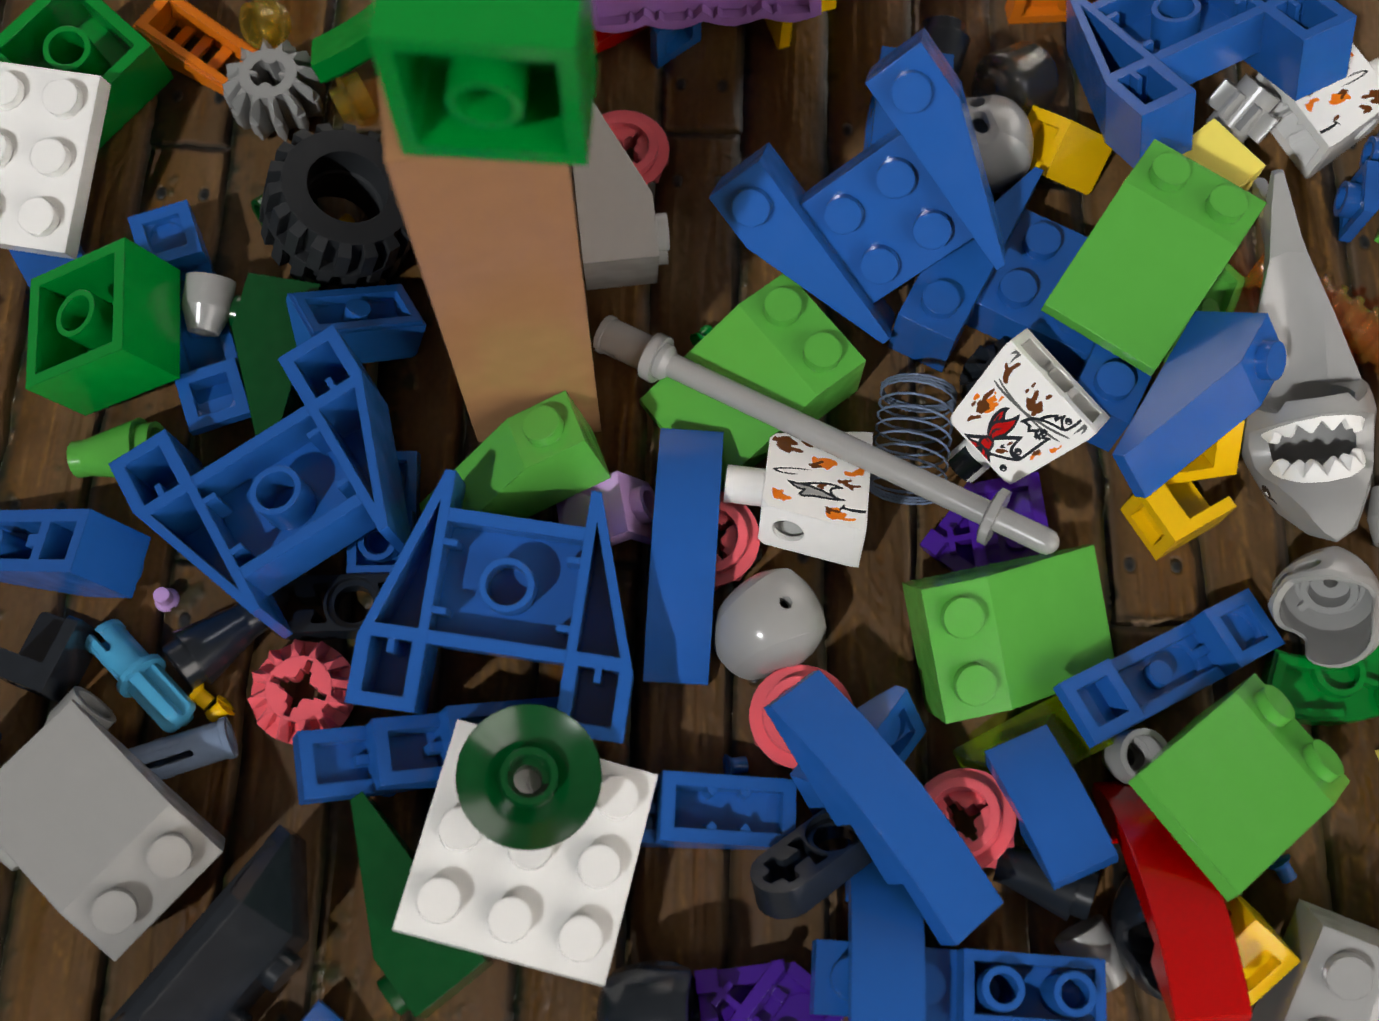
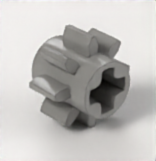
M1247 73L1236 85L1228 78L1224 79L1205 101L1215 109L1205 122L1208 123L1215 118L1242 144L1248 137L1259 144L1280 120L1271 113L1273 108L1280 102V99Z

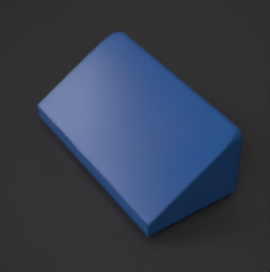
M402 284L287 293L286 297L296 346H299L333 324L361 363L414 357L418 353L426 328L425 321Z

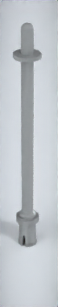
M613 315L605 317L596 330L593 340L595 352L605 354L637 369L638 376L641 379L654 383L657 380L668 377L979 524L976 541L984 546L991 539L994 532L1040 554H1051L1059 547L1060 539L1053 529L1006 508L1011 497V491L1005 488L999 490L992 500L984 498L678 355L674 346V340L663 333H656L652 336L618 320Z

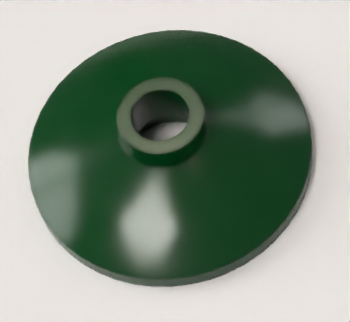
M515 705L491 714L469 734L457 760L456 792L466 818L484 837L500 846L513 850H542L567 840L588 820L596 806L601 790V762L595 744L589 734L569 715L544 705ZM524 769L535 771L541 780L540 788L533 793L519 791L514 784V776L519 771Z

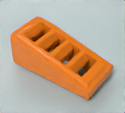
M155 0L131 26L154 47L167 66L223 96L224 88L222 85L228 81V78L218 72L221 66L231 55L241 60V48L250 52L258 51V49L186 0ZM175 26L182 28L173 40L167 37ZM194 35L201 38L190 52L183 48ZM214 45L220 50L206 64L201 58Z

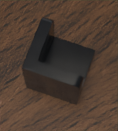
M42 612L38 616L19 654L0 647V680L59 703L73 687L79 685L94 656L85 648V641L88 635H95L100 642L103 637L97 633L95 628L81 619L70 615L64 619L48 612Z

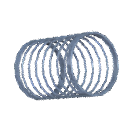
M900 373L889 376L881 382V398L878 405L882 409L877 411L876 417L880 421L875 424V430L878 434L873 438V442L877 445L876 447L889 453L898 454L895 456L927 464L918 466L920 468L934 467L941 472L937 476L943 475L944 479L947 480L948 477L945 473L949 468L947 460L951 453L948 447L951 446L952 438L950 435L954 427L951 420L945 416L950 412H954L958 394L955 387L942 378L921 373ZM897 382H916L941 389L950 395L952 399L948 402H943L941 399L916 392H893L887 394L884 388ZM898 394L917 395L940 402V404H911L891 396ZM882 399L890 405L883 407L881 405ZM895 407L908 412L935 413L937 416L911 417L896 414L887 409ZM948 409H949V411L946 412V413H943V414L940 413L941 411H945V410H948ZM884 410L897 417L881 419L880 412ZM942 417L948 423L938 426L926 420ZM912 420L926 423L936 428L909 429L894 426L885 421ZM883 423L895 429L880 432L878 425ZM948 425H950L949 433L943 429ZM940 429L946 435L937 439L922 432ZM892 432L911 433L933 440L905 441L889 437L885 434ZM881 435L896 442L879 445L876 439ZM948 437V445L943 443L941 440H944ZM939 442L945 448L934 451L916 444ZM883 446H910L921 448L931 453H902L889 450ZM947 450L946 458L939 453ZM936 454L943 460L941 462L933 464L928 461L909 456L918 457ZM943 462L946 464L944 471L938 467ZM870 473L869 490L873 495L898 504H932V502L920 496H904L883 491L913 494L906 490H896L881 486L873 482L875 479H880V477Z

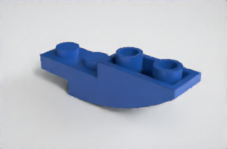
M812 940L809 1014L848 1017V941ZM925 947L926 1021H1107L1105 959L965 948L954 950Z

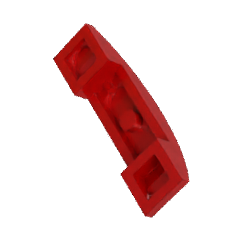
M1120 781L1094 782L1092 794L1101 820L1112 843H1119L1154 942L1151 965L1170 1021H1250L1252 1009L1247 983L1223 896L1130 784Z

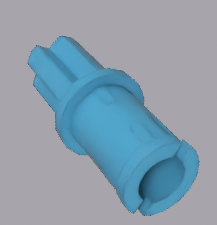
M119 619L105 621L95 628L97 633L105 639V642L101 643L95 635H88L85 641V648L118 681L116 688L120 695L125 698L133 697L163 731L174 733L182 726H187L193 720L196 704L165 671L166 661L158 654H149L128 632L126 626Z

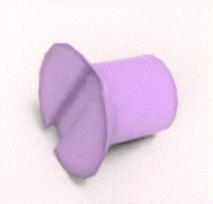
M159 587L153 593L154 604L159 611L170 612L180 602L179 593L175 589Z

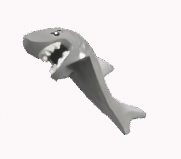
M1276 169L1271 171L1269 184L1265 178L1260 177L1255 179L1252 184L1253 195L1267 202L1257 217L1264 243V273L1257 313H1268L1279 341L1285 346L1287 359L1282 376L1274 381L1261 407L1244 419L1245 424L1240 454L1265 499L1280 516L1310 536L1338 542L1357 529L1371 488L1377 407L1369 384L1361 378L1334 309L1306 249L1284 171Z

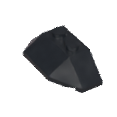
M279 824L258 851L109 1021H252L253 1017L248 1011L267 989L274 993L293 976L302 962V958L297 953L309 940L306 841L296 832Z

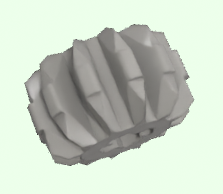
M263 38L260 50L250 52L241 48L240 58L242 62L226 64L228 81L222 85L225 100L228 106L232 108L231 112L236 122L244 130L252 129L254 134L258 135L262 141L276 131L278 136L287 142L289 130L294 128L302 130L305 128L309 132L310 123L308 118L323 116V103L321 99L326 96L325 83H321L312 70L311 56H309L306 50L297 52L296 48L288 40L281 43L276 49H273L272 45Z

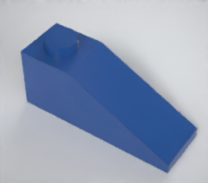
M1194 312L1112 453L1135 497L1147 498L1261 407L1274 381L1282 376L1287 359L1285 346L1279 341L1268 313Z
M92 509L0 510V582L84 597L132 598L137 582L143 573L144 559L151 537Z

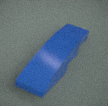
M820 670L811 672L764 707L835 825L852 826L887 885H904L940 945L957 946L1004 903L963 839L919 780L871 723Z
M559 697L446 706L439 713L372 718L364 726L297 731L292 741L299 805L349 800L361 791L369 797L436 788L457 719L478 725L485 718L499 710L521 704H537L557 709Z
M663 770L658 774L640 847L768 850L796 829V785L793 779Z

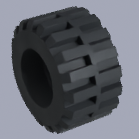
M330 123L316 125L314 134H311L305 128L294 133L291 144L284 141L276 150L275 159L271 160L267 173L259 222L263 223L261 236L264 244L273 245L271 257L279 266L289 263L292 266L289 274L291 277L302 281L305 277L313 279L315 283L321 284L323 290H327L329 285H336L339 289L355 288L356 284H360L362 287L378 286L381 277L388 281L396 274L399 264H403L412 243L385 165L383 144L380 143L381 135L369 130L366 136L356 132V125L343 123L341 130H333ZM327 196L346 199L360 207L366 213L369 220L345 222L335 219L319 209L313 200Z

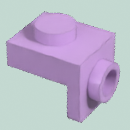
M614 471L609 473L611 478L556 504L560 524L586 527L591 490L602 492L611 546L630 539L651 544L655 492L646 481L620 471Z

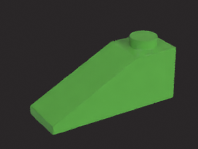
M566 390L507 418L454 469L466 484L462 509L520 518H528L611 478L592 428ZM434 490L419 504L421 512L425 509Z

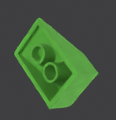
M1154 139L1108 205L1044 303L1041 311L1149 376H1152L1267 202Z
M781 274L739 303L684 356L697 364L817 420L857 392L866 363L865 358L802 287L784 274ZM668 377L659 380L640 398V405L660 429L724 432L720 491L725 488L728 464L754 467L768 456L770 437L776 433H784Z
M1093 544L1057 550L1047 555L1037 554L902 582L925 709L945 724L1013 710L1056 694L1053 687L1108 658L1110 660L1114 659Z
M1255 673L1192 719L1128 781L1130 786L1227 902L1240 895L1336 803L1350 782L1344 774L1343 764L1334 750L1325 742L1319 739L1314 740L1295 719L1294 708L1287 697L1276 687L1265 685Z

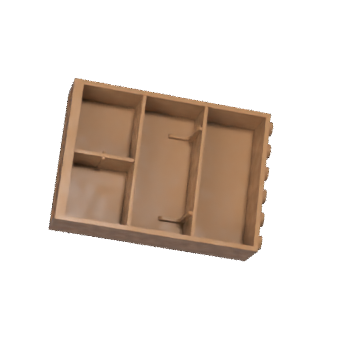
M378 76L385 165L478 444L480 445L507 418L565 390L593 432H601L570 166L566 164L403 155Z

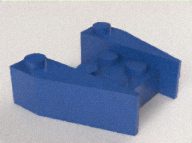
M1066 0L1067 52L1105 143L1134 168L1154 139L1181 154L1192 150L1196 90L1190 84L1242 60L1295 101L1346 78L1357 15L1335 0H1098L1090 3L1088 0Z
M925 27L870 68L865 81L871 93L895 125V129L806 192L769 142L722 176L709 196L711 202L747 249L882 344L891 338L895 313L883 297L972 238L978 243L996 271L1005 266V241L961 80Z
M1034 167L994 203L1005 241V266L996 271L978 243L972 238L922 271L897 315L888 347L942 373L966 325L998 340L1003 337L1006 343L1028 328L1070 374L1076 376L1075 380L1110 417L1103 427L1086 441L1109 452L1130 424L1152 376H1149L1041 311L1044 303L1088 237L1027 210L1044 171Z
M333 324L278 358L304 406L204 468L201 461L166 429H163L109 463L132 512L247 611L284 639L291 636L293 632L272 595L274 592L376 527L399 554L411 534L388 405L359 358Z
M446 469L357 632L344 703L427 714L438 648L564 666L557 710L562 711L577 721L591 739L624 744L634 675L602 492L591 490L586 527L462 509L466 484L456 470Z

